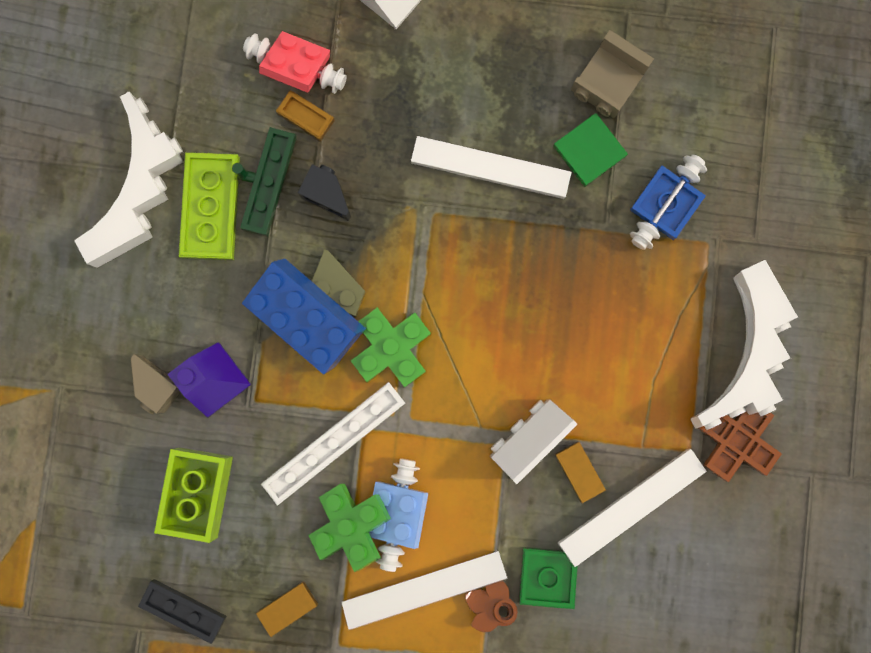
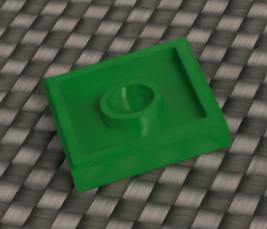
M597 113L553 145L584 187L628 155Z
M523 547L519 604L575 609L578 566L574 567L562 550Z

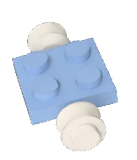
M400 458L399 463H393L398 468V472L391 475V477L397 482V485L375 482L373 495H380L391 517V520L369 532L371 538L386 541V544L378 547V550L382 552V558L375 561L380 564V569L394 572L396 567H402V564L398 562V557L404 555L405 552L398 545L412 549L419 548L428 493L408 488L409 485L418 482L413 475L414 471L420 470V467L415 466L416 461Z

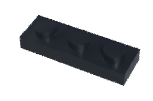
M155 579L150 581L138 605L139 608L210 644L215 641L227 617Z

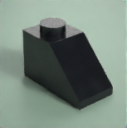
M312 164L298 194L303 200L349 221L351 215L338 178L334 175L335 171L325 165H321L319 168Z

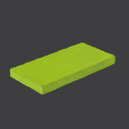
M185 152L179 243L180 258L234 260L239 178L232 171V166L235 163H240L238 154Z

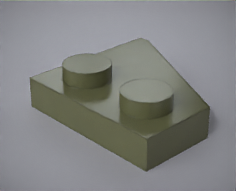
M324 249L312 282L350 315L356 317L366 292L334 256Z

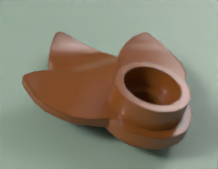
M503 581L487 585L485 590H473L465 594L468 607L477 614L471 626L478 631L491 632L498 625H511L517 618V606L509 599V589ZM501 606L506 607L508 611L506 617L499 615V608Z

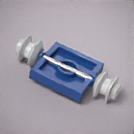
M697 155L684 156L683 161L685 165H678L676 167L680 177L663 165L655 173L630 209V211L646 221L638 222L637 227L639 231L630 233V236L633 238L631 242L636 247L642 250L646 248L652 249L653 244L651 240L660 238L658 230L672 240H675L706 196L689 184L700 181L698 173H706L707 168L702 158Z

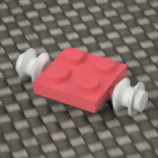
M283 31L272 47L268 38H264L261 42L256 33L245 40L243 51L246 52V58L257 57V63L260 64L259 73L307 93L317 78L320 79L322 89L331 86L332 93L334 94L337 90H342L345 85L347 76L344 75L343 68L334 71L333 64L331 63L324 67L330 58V50Z

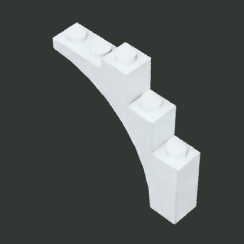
M130 92L120 96L128 115L132 135V154L127 178L120 195L108 213L92 229L74 240L86 264L96 268L152 238L149 231L152 226L143 213L168 200L164 192L167 190V187L159 175L184 162L180 156L183 150L176 138L170 139L164 132L161 133L153 120L149 121L146 116L149 110L141 98L136 99Z
M766 260L742 270L733 277L741 295L746 316V341L743 357L735 377L724 393L707 409L691 418L695 429L704 426L706 430H709L721 424L720 418L729 414L730 418H733L747 411L749 415L759 413L760 416H764L776 410L774 404L783 401L769 375L784 368L782 362L790 359L777 334L790 328L789 322L798 318Z

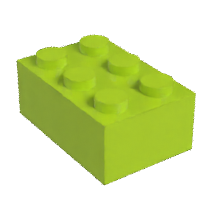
M181 447L170 449L154 533L207 543L217 539L233 457Z

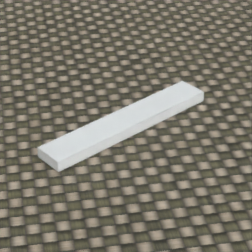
M420 136L416 138L411 164L561 199L566 197L571 176L570 171Z
M388 382L261 485L278 506L405 404L404 400Z
M687 449L560 540L558 544L572 565L576 567L707 471L691 449Z
M499 551L343 601L342 606L348 629L352 630L506 580L507 576Z

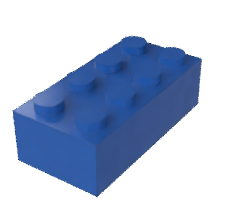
M286 259L273 261L242 302L248 310L323 375L336 367L366 329Z

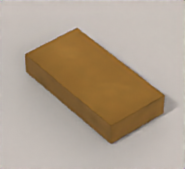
M291 90L276 110L279 116L320 142L335 121L333 116Z
M576 442L555 454L581 503L606 491L580 442Z
M303 581L259 610L256 615L269 636L272 637L317 607L318 603Z

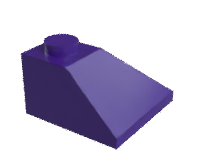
M219 342L189 357L167 374L183 396L207 418L252 385Z

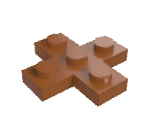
M746 411L735 419L730 418L728 415L721 417L722 423L709 430H706L704 426L697 428L718 443L703 466L726 482L731 480L743 461L760 474L767 476L782 455V453L760 438L775 415L771 412L764 416H760L759 413L749 415Z

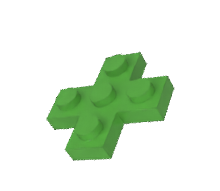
M378 307L358 321L366 328L363 333L372 345L352 359L351 362L367 383L387 367L392 370L404 387L426 372L410 351L431 335L416 313H413L395 328L391 326Z
M339 484L320 496L319 499L330 522L308 535L319 559H326L343 549L354 572L360 571L380 559L381 556L369 534L372 530L391 520L380 495H373L356 506L346 485Z

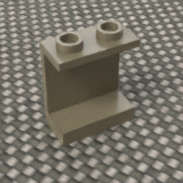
M609 30L580 77H577L574 81L571 91L574 92L575 97L580 101L589 102L594 105L596 110L603 116H610L614 119L654 58Z

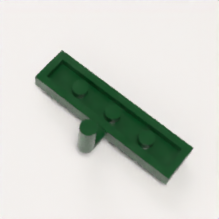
M269 127L257 172L246 171L240 163H235L232 166V171L240 180L253 183L240 227L242 230L268 237L297 138L296 134Z

